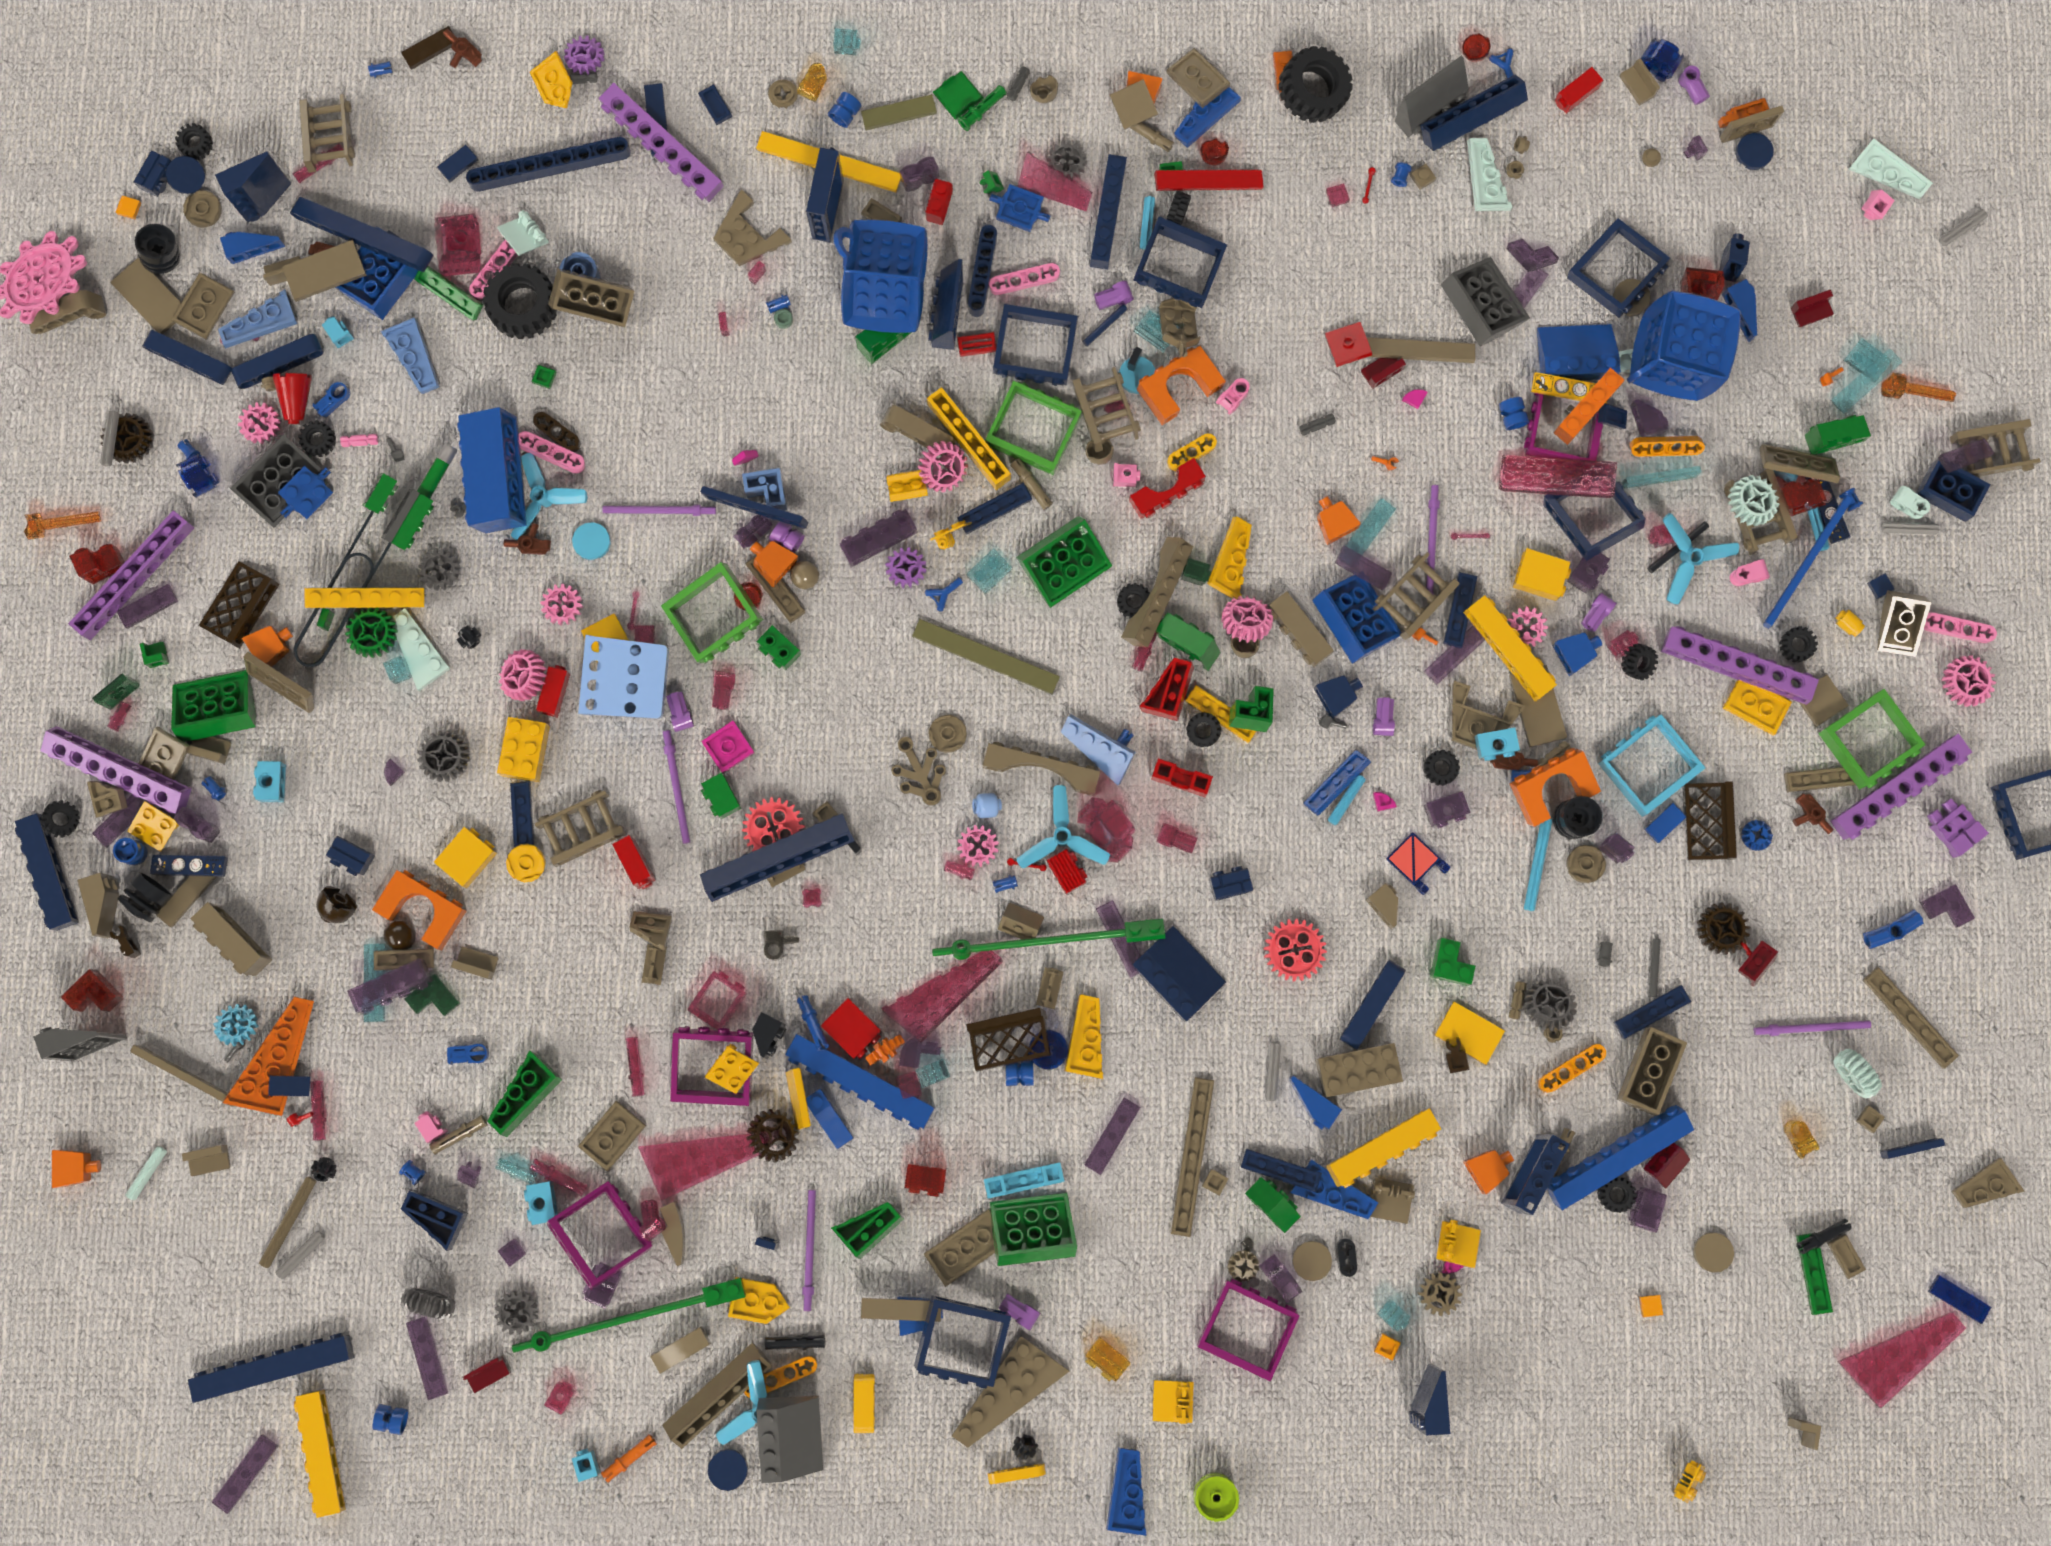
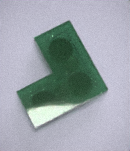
M437 974L432 975L404 999L416 1014H419L432 1002L443 1016L448 1015L460 1005V1002Z

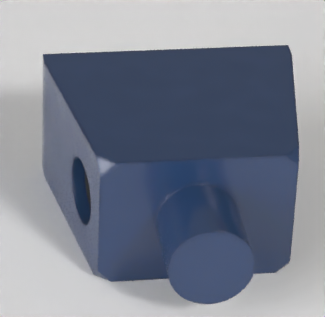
M1740 233L1734 234L1726 245L1717 278L1736 282L1748 262L1750 245L1749 241L1744 240V235Z
M1343 675L1317 684L1314 687V691L1328 715L1334 719L1358 699L1355 692L1363 688V685L1358 678L1348 682L1346 676Z

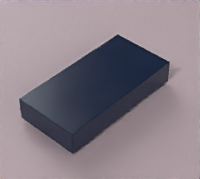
M714 84L698 93L716 126L732 118L731 112Z
M465 144L437 166V168L450 183L476 163L478 158Z
M1604 403L1599 409L1598 423L1620 430L1626 429L1627 410Z
M269 1075L268 1096H309L310 1076Z
M760 1236L756 1239L755 1245L776 1250L780 1242L772 1238Z

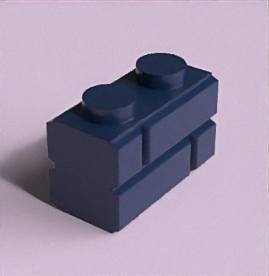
M151 151L133 181L139 189L158 197L166 189V168L171 160L157 152Z
M339 836L335 838L326 854L331 859L330 863L339 868L342 864L347 867L346 871L354 876L358 874L364 876L375 858V855Z
M1242 866L1231 868V872L1224 874V871L1212 873L1213 877L1209 878L1214 901L1253 891L1248 868L1243 869Z

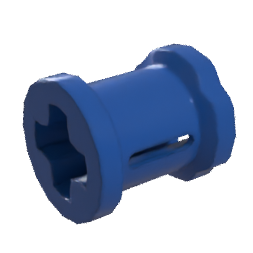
M1396 163V172L1391 179V183L1398 187H1406L1408 183L1406 181L1407 176L1411 172L1412 167L1406 163Z
M1851 488L1839 495L1842 499L1847 495L1853 498L1848 506V512L1864 504L1863 501L1858 499L1855 488Z
M410 1159L402 1166L399 1174L405 1175L415 1186L423 1178L426 1171L417 1168Z

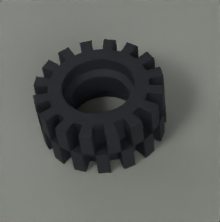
M189 123L185 124L187 128L182 126L180 128L182 132L177 131L179 137L175 136L177 141L175 143L184 156L195 158V160H199V156L202 159L206 158L204 154L209 155L208 149L212 150L213 148L210 145L213 144L210 134L199 124L198 126L195 123H192V126ZM194 136L200 137L201 141L197 146L192 148L188 146L190 138Z
M1176 191L1167 220L1182 225L1191 195Z
M315 420V423L309 421L308 426L306 424L303 425L305 427L304 430L300 429L301 435L298 434L299 444L309 455L323 457L322 454L328 455V450L332 452V445L335 446L334 440H336V437L328 425L322 421L320 423L318 420ZM317 432L322 433L324 436L323 442L319 445L311 444V436Z
M1129 583L1126 587L1124 586L1119 592L1117 599L1120 613L1122 612L1123 616H1128L1131 619L1149 597L1150 592H1148V588H1144L1143 584L1137 585V583L1132 585ZM1132 594L1139 595L1142 599L1141 605L1137 608L1130 607L1127 603V598Z
M1798 626L1782 635V640L1779 642L1782 646L1779 648L1780 651H1784L1782 655H1786L1788 661L1792 659V662H1803L1814 655V652L1817 651L1818 641L1815 642L1817 637L1816 635L1812 636L1814 633L1812 630L1807 631V627L1802 628V626ZM1794 638H1801L1805 642V649L1803 651H1796L1793 648L1792 641Z
M1639 643L1633 644V647H1628L1629 651L1626 650L1624 652L1626 657L1622 656V660H1624L1621 663V666L1624 667L1622 670L1632 678L1638 680L1648 679L1649 675L1652 676L1654 674L1652 670L1657 669L1655 667V664H1658V661L1655 660L1658 658V655L1655 654L1656 651ZM1642 656V662L1640 666L1637 668L1638 661Z
M1204 712L1194 715L1186 727L1190 742L1200 747L1213 745L1221 735L1220 722L1210 713ZM1205 722L1211 726V733L1208 737H1200L1197 734L1196 728L1198 724Z
M1437 750L1432 753L1424 763L1425 769L1423 771L1426 773V779L1429 778V782L1435 783L1437 786H1445L1454 781L1460 770L1458 765L1460 763L1459 759L1456 760L1455 758L1457 756L1445 750ZM1445 761L1449 766L1448 773L1445 775L1438 774L1435 771L1436 762Z
M60 800L58 803L53 801L52 804H48L41 816V825H44L43 830H47L49 835L54 834L56 838L58 835L61 838L65 837V835H71L77 828L80 816H78L79 811L75 810L76 806H70L68 801L63 803V800ZM59 812L64 813L68 817V823L62 826L55 824L53 815Z
M1617 1177L1598 1189V1192H1600L1598 1199L1601 1200V1205H1604V1208L1611 1212H1626L1636 1202L1634 1200L1637 1197V1193L1634 1192L1636 1188L1626 1178ZM1614 1187H1620L1624 1191V1198L1620 1202H1614L1610 1197V1192Z

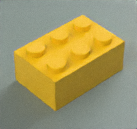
M508 717L497 773L502 777L540 782L550 726L544 722Z

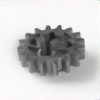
M1061 141V146L1055 144L1054 150H1049L1050 156H1047V162H1049L1047 167L1051 169V175L1057 174V180L1063 177L1064 182H1066L1067 178L1073 181V176L1080 178V172H1085L1084 166H1087V161L1085 160L1087 155L1083 153V147L1077 148L1078 143L1071 145V141H1068L1067 144ZM1066 151H1070L1068 171L1065 172L1063 170L1065 168Z
M434 549L432 555L427 552L428 558H421L423 565H418L422 570L418 573L420 577H423L421 581L424 584L427 583L428 588H432L434 585L436 591L439 590V587L446 590V585L452 588L451 582H458L455 576L461 575V572L457 570L461 567L459 563H456L458 559L455 556L452 557V553L449 551L445 553L443 549L440 550V553ZM440 558L438 564L442 567L440 573L444 576L443 581H439L441 579V576L437 573L439 567L435 564V560ZM448 565L452 566L450 570H446ZM429 570H434L431 572V575H428Z
M512 1291L511 1297L507 1293L504 1295L505 1300H498L501 1306L495 1307L499 1314L495 1315L494 1318L500 1319L497 1326L503 1325V1332L509 1329V1334L512 1335L516 1330L517 1335H520L522 1329L528 1332V1325L531 1327L535 1325L532 1320L538 1319L534 1312L538 1311L539 1308L533 1307L536 1300L530 1301V1294L524 1297V1291H520L518 1295L516 1291ZM524 1301L525 1307L520 1309L518 1314L527 1316V1322H523L522 1317L517 1316L513 1318V1324L510 1325L508 1318L514 1316L515 1312L513 1310L518 1309L520 1302ZM509 1303L511 1305V1309L513 1310L508 1311L506 1309V1304Z

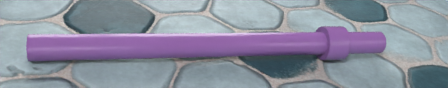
M1438 485L1431 486V499L1428 502V508L1430 509L1428 553L1430 555L1427 558V564L1434 571L1437 512L1440 508ZM1427 575L1426 588L1433 594L1434 581Z
M693 505V507L603 506L602 511L603 513L693 514V516H701V514H716V507H701V505Z
M670 730L663 731L664 754L667 755L682 842L687 844L690 843V837L674 755L676 750L675 745L672 744Z
M1871 1021L1786 1026L1770 1024L1768 1027H1754L1753 1031L1754 1035L1769 1034L1770 1036H1779V1034L1866 1029L1871 1028Z
M808 1190L804 1286H802V1295H804L803 1311H811L812 1295H814L812 1280L816 1190Z

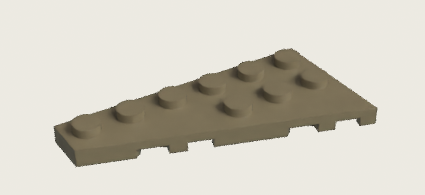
M1020 1336L999 1366L994 1387L987 1386L986 1389H983L952 1434V1437L967 1448L1070 1371L1027 1339Z

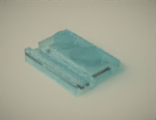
M1149 310L1134 328L1133 332L1164 353L1171 344L1162 340L1160 317Z
M1861 338L1843 361L1874 383L1892 360Z
M993 548L966 576L986 595L1013 567Z

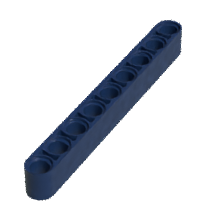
M615 137L474 168L467 172L466 180L471 189L480 192L625 160L630 156L631 150L625 138ZM620 146L625 147L623 150H617ZM602 150H607L605 154H599ZM584 154H589L587 158H581ZM566 158H571L569 162H563ZM553 162L551 166H545L546 163ZM534 166L532 170H527L528 167ZM516 170L514 174H509L510 171ZM498 174L496 178H491L492 175ZM480 178L478 182L473 183L474 179Z
M303 197L297 199L290 211L293 217L347 241L353 240L355 244L421 272H425L434 256L423 247Z

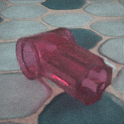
M715 671L712 708L729 710L731 691L735 685V673Z
M1163 823L1156 842L1192 854L1197 837L1181 832L1172 825Z
M653 1199L645 1200L641 1203L643 1225L639 1228V1232L646 1241H652L666 1229L665 1222L659 1217L657 1201Z

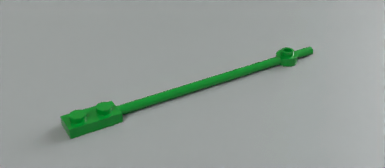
M1163 918L1125 922V929L973 945H970L967 940L960 939L955 941L952 947L932 949L933 956L953 954L956 959L964 960L971 955V952L1125 936L1127 943L1165 939Z
M742 1278L704 1287L702 1288L703 1294L555 1334L539 1331L533 1335L531 1340L512 1345V1351L515 1353L534 1348L536 1351L542 1352L548 1350L552 1343L691 1305L705 1302L706 1307H711L745 1298L746 1293ZM539 1338H542L544 1340L543 1345H539Z

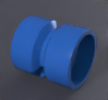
M842 92L836 100L837 104H834L828 112V116L839 126L847 128L853 120L852 115H856L862 105L853 95Z
M1522 397L1510 398L1499 403L1501 415L1505 416L1503 422L1506 430H1515L1530 423L1527 412L1523 411L1525 405Z
M131 838L119 839L113 847L114 857L122 863L136 866L143 863L147 858V847L142 842Z
M1033 1060L1006 1065V1086H1017L1018 1083H1021L1023 1086H1034Z
M379 1404L373 1418L372 1428L382 1432L388 1429L391 1434L402 1435L407 1424L409 1411L399 1407L393 1410L392 1406Z

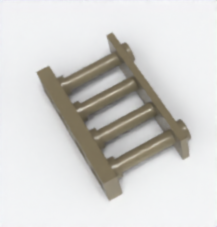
M340 94V104L313 108V106L309 105L307 99L299 100L303 162L308 172H316V164L319 161L346 158L349 166H353L355 151L351 142L349 112H352L350 101L346 100L344 94ZM341 112V119L319 123H314L313 121L315 115ZM342 127V135L322 138L314 137V133L318 130ZM343 142L344 150L320 154L315 152L317 146Z
M1115 367L1112 368L1113 377L1089 385H1082L1080 378L1072 380L1095 452L1103 451L1102 443L1105 440L1133 432L1134 438L1137 440L1139 439L1138 432L1141 431L1138 420L1134 421L1122 387L1124 383L1121 372L1117 373ZM1116 384L1118 393L1094 401H1087L1085 395H1088L1089 392ZM1119 400L1122 401L1124 409L1099 417L1092 416L1091 411H1094V408ZM1127 416L1130 425L1102 433V431L1098 432L1097 427H1099V424Z
M2030 419L1959 431L1950 437L1951 444L1959 443L1962 446L1967 472L1978 478L1980 476L2019 469L2029 471L2041 462L2040 458L2030 460L2025 441V430L2032 426ZM2013 433L2016 436L2022 462L2012 463L2006 441L2007 434ZM1990 437L1998 439L2004 465H1993L1987 441ZM1977 440V442H1980L1986 468L1975 469L1969 445L1971 441Z
M1765 469L1760 474L1761 480L1767 479V484H1772L1771 488L1777 490L1775 496H1778L1779 499L1776 502L1780 504L1776 508L1778 512L1767 523L1777 522L1779 531L1754 538L1751 528L1756 526H1753V524L1747 526L1746 521L1740 523V517L1736 518L1744 538V548L1749 552V555L1759 550L1758 545L1777 539H1782L1785 544H1788L1798 538L1775 473L1770 469ZM1730 480L1724 485V493L1727 498L1731 493L1729 490L1734 486V480Z
M1428 552L1422 556L1418 554L1412 560L1413 566L1385 596L1381 594L1374 601L1376 605L1372 608L1376 611L1383 607L1403 626L1402 629L1404 631L1400 636L1404 640L1410 638L1460 584L1455 578L1450 582L1444 581L1424 561L1430 555ZM1418 567L1439 586L1441 591L1437 595L1435 593L1432 594L1412 575ZM1406 580L1427 599L1428 605L1425 608H1420L1400 588ZM1394 593L1415 613L1416 618L1412 622L1404 618L1387 601Z
M595 791L591 794L592 797L551 816L544 815L538 819L539 822L534 823L538 829L544 828L555 851L554 857L550 858L555 867L561 866L627 834L624 827L615 824L604 801V799L610 797L606 791ZM597 803L608 827L607 832L602 834L597 833L586 807ZM578 811L590 834V840L585 842L579 840L569 818V815ZM562 820L572 841V848L566 851L561 848L551 826L552 823Z

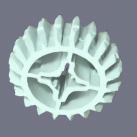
M1750 475L1736 481L1729 490L1731 493L1728 498L1731 501H1729L1728 505L1733 507L1730 512L1736 513L1734 518L1740 517V523L1746 521L1747 526L1752 524L1753 526L1763 525L1773 519L1774 515L1778 512L1776 508L1780 504L1776 502L1779 499L1778 496H1775L1777 490H1773L1771 488L1772 484H1767V479L1761 480L1760 476L1754 477Z
M1845 1049L1834 1058V1067L1837 1069V1072L1849 1088L1858 1093L1859 1096L1867 1099L1875 1096L1881 1090L1882 1084L1879 1075L1861 1054L1852 1049Z

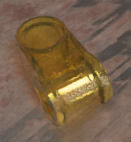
M814 63L809 67L808 72L798 87L797 94L813 102L818 99L827 80L825 68L822 64Z
M1791 1120L1785 1124L1784 1131L1792 1144L1794 1152L1800 1159L1805 1158V1155L1812 1151L1819 1150L1817 1141L1804 1122ZM1796 1124L1799 1126L1797 1134L1793 1132V1127Z

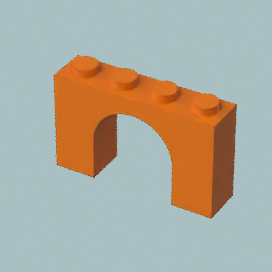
M1201 346L1195 349L1191 347L1187 350L1186 357L1182 356L1179 358L1177 356L1166 367L1161 366L1150 377L1146 375L1139 380L1137 391L1161 425L1177 417L1180 412V408L1167 390L1166 382L1170 377L1183 374L1193 378L1207 397L1223 388L1226 382Z
M1610 368L1554 431V434L1568 445L1615 393L1625 379Z
M1577 748L1568 749L1564 752V755L1551 758L1547 764L1536 766L1531 769L1530 773L1519 775L1514 778L1515 781L1509 783L1527 824L1535 827L1551 818L1542 798V789L1545 782L1555 774L1564 773L1569 778L1577 797L1585 796L1590 798L1601 792L1584 751Z
M396 870L372 910L384 918L394 921L408 899L419 895L426 896L434 906V918L421 940L442 951L466 913V910L462 908L463 904L455 899L452 902L446 899L447 894L438 889L434 892L429 889L431 885L423 880L419 882L414 880L413 877L415 875L406 870L403 872Z

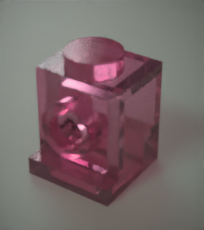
M1665 524L1654 526L1648 534L1649 543L1654 544L1655 548L1676 544ZM1660 534L1664 536V540H1661Z
M1627 630L1610 641L1606 646L1616 660H1619L1622 656L1626 655L1624 653L1626 650L1629 651L1628 647L1638 644L1639 638L1634 632L1630 633ZM1623 640H1625L1628 643V645H1624Z
M560 1381L557 1382L544 1406L560 1415L564 1414L576 1393V1390L572 1389L574 1386L566 1381L562 1383ZM558 1393L563 1395L562 1401L557 1399Z

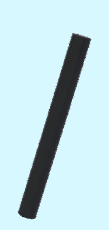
M1704 521L1688 534L1691 542L1709 528L1707 522ZM1677 545L1673 546L1647 568L1650 573L1655 572L1681 550H1679Z

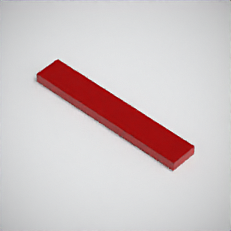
M1156 170L1154 173L1156 191L1262 190L1264 188L1262 170Z

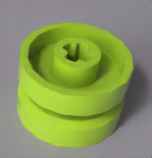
M1214 1472L1202 1476L1195 1484L1193 1491L1194 1503L1202 1516L1214 1522L1225 1521L1233 1516L1238 1508L1239 1494L1231 1479L1224 1474ZM1215 1494H1218V1495L1220 1496V1498H1219V1499L1216 1498L1215 1501H1214V1500H1213V1496H1214Z

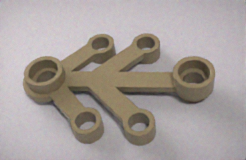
M902 737L898 741V748L901 752L906 753L915 772L903 769L900 765H894L891 770L892 774L895 777L902 776L918 781L923 789L911 786L909 782H903L900 785L901 792L920 796L924 803L930 806L938 804L941 799V792L938 787L942 776L946 773L945 767L943 765L935 767V776L931 785L927 779L933 760L937 757L936 749H927L926 759L923 768H921L912 750L914 746L913 741L909 737ZM905 742L909 743L910 745L907 749H904L902 747L903 743ZM934 751L935 756L929 757L928 752ZM940 767L944 769L942 774L936 772ZM900 768L901 772L899 774H895L894 769ZM909 785L910 788L908 791H904L902 787ZM930 793L935 794V798L932 800L928 798Z

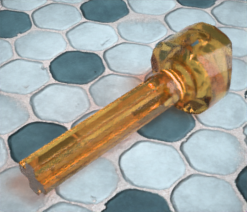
M1895 372L1881 385V394L1895 399L1901 398L1904 393L1954 402V397H1956L1954 391L1909 383L1905 374Z
M100 512L43 519L40 513L25 514L24 516L28 523L24 533L28 540L44 538L45 530L100 522Z

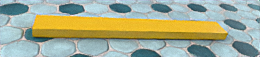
M764 131L761 132L756 147L758 151L816 168L820 148ZM839 155L843 177L897 193L902 178L901 173Z

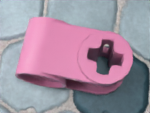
M1243 378L1235 380L1217 399L1216 404L1222 405L1228 411V414L1231 415L1247 397L1250 387L1249 382ZM1243 386L1245 391L1238 392L1236 387Z
M1764 559L1742 565L1730 574V581L1735 586L1756 583L1770 578Z

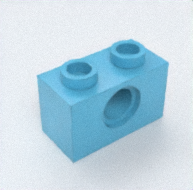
M1516 728L1474 736L1479 759L1484 758L1485 761L1494 760L1497 755H1503L1504 758L1515 756V752L1520 750ZM1494 740L1501 742V750H1496L1493 747Z
M257 761V767L254 769L256 786L253 788L255 800L260 802H284L286 764L275 761ZM272 777V784L266 786V780Z
M553 1181L526 1186L524 1198L529 1203V1210H527L528 1221H531L532 1225L547 1223L548 1220L558 1214ZM538 1198H542L545 1201V1206L542 1209H539L536 1205Z

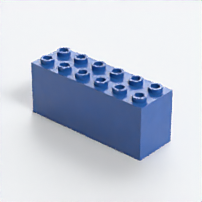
M501 407L458 415L459 422L457 423V428L460 432L459 448L462 454L460 463L463 469L462 484L465 489L466 523L468 526L485 534L527 526L517 417Z

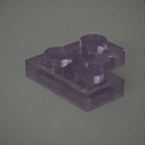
M1524 239L1510 242L1506 248L1527 272L1556 264L1559 259L1549 246L1533 250Z
M1956 884L1920 902L1929 919L1947 912L1955 928L1975 919Z

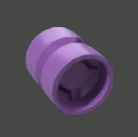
M779 522L771 532L769 541H774L795 553L802 544L805 535L797 529L792 530L790 524Z

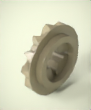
M788 80L774 82L768 91L772 105L778 108L784 107L787 109L788 106L794 105L798 95L796 86ZM782 88H783V91L785 92V94H787V95L785 96V97H786L785 100H783L782 97L779 96V95H781V89H782Z
M1238 1251L1230 1257L1228 1271L1233 1279L1239 1282H1249L1250 1279L1256 1277L1259 1271V1261L1249 1251ZM1246 1260V1264L1250 1268H1246L1242 1273L1241 1268L1238 1266H1242Z

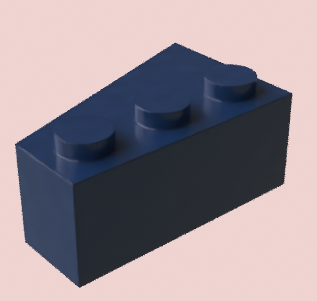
M416 1190L408 1191L401 1210L418 1226H421L446 1251L453 1249L468 1215L463 1210Z

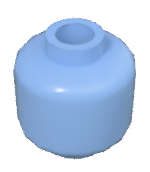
M994 793L978 794L972 801L973 813L977 814L979 818L996 817L999 810L1002 809L1001 799H998Z

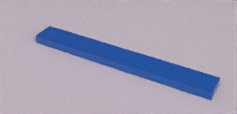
M1848 495L1843 498L1763 623L1764 627L1767 629L1772 627L1853 498Z

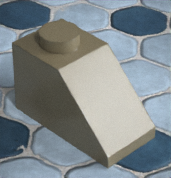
M1385 883L1370 895L1366 901L1386 925L1392 929L1397 925L1398 897L1396 896L1397 891L1391 885L1388 886Z

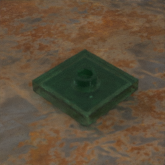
M122 673L92 697L95 703L112 710L140 687V684L135 679Z

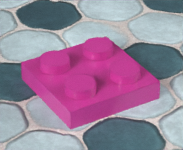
M731 721L701 741L722 774L755 753L734 721Z

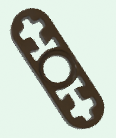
M538 412L534 415V425L561 447L572 452L580 449L581 442L579 438L545 412ZM545 418V421L550 426L547 428L543 423L540 424L538 420ZM554 428H561L562 433L560 436L555 437L552 435ZM565 436H566L570 441H573V440H574L575 445H574V446H573V445H570V446H569L568 442L564 439Z

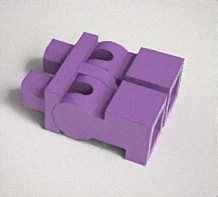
M1952 798L1946 800L1941 805L1947 814L1943 816L1936 809L1927 815L1933 824L1930 826V829L1949 849V854L1953 858L1961 856L1989 834L1980 822L1973 818L1972 814L1963 804L1958 805Z

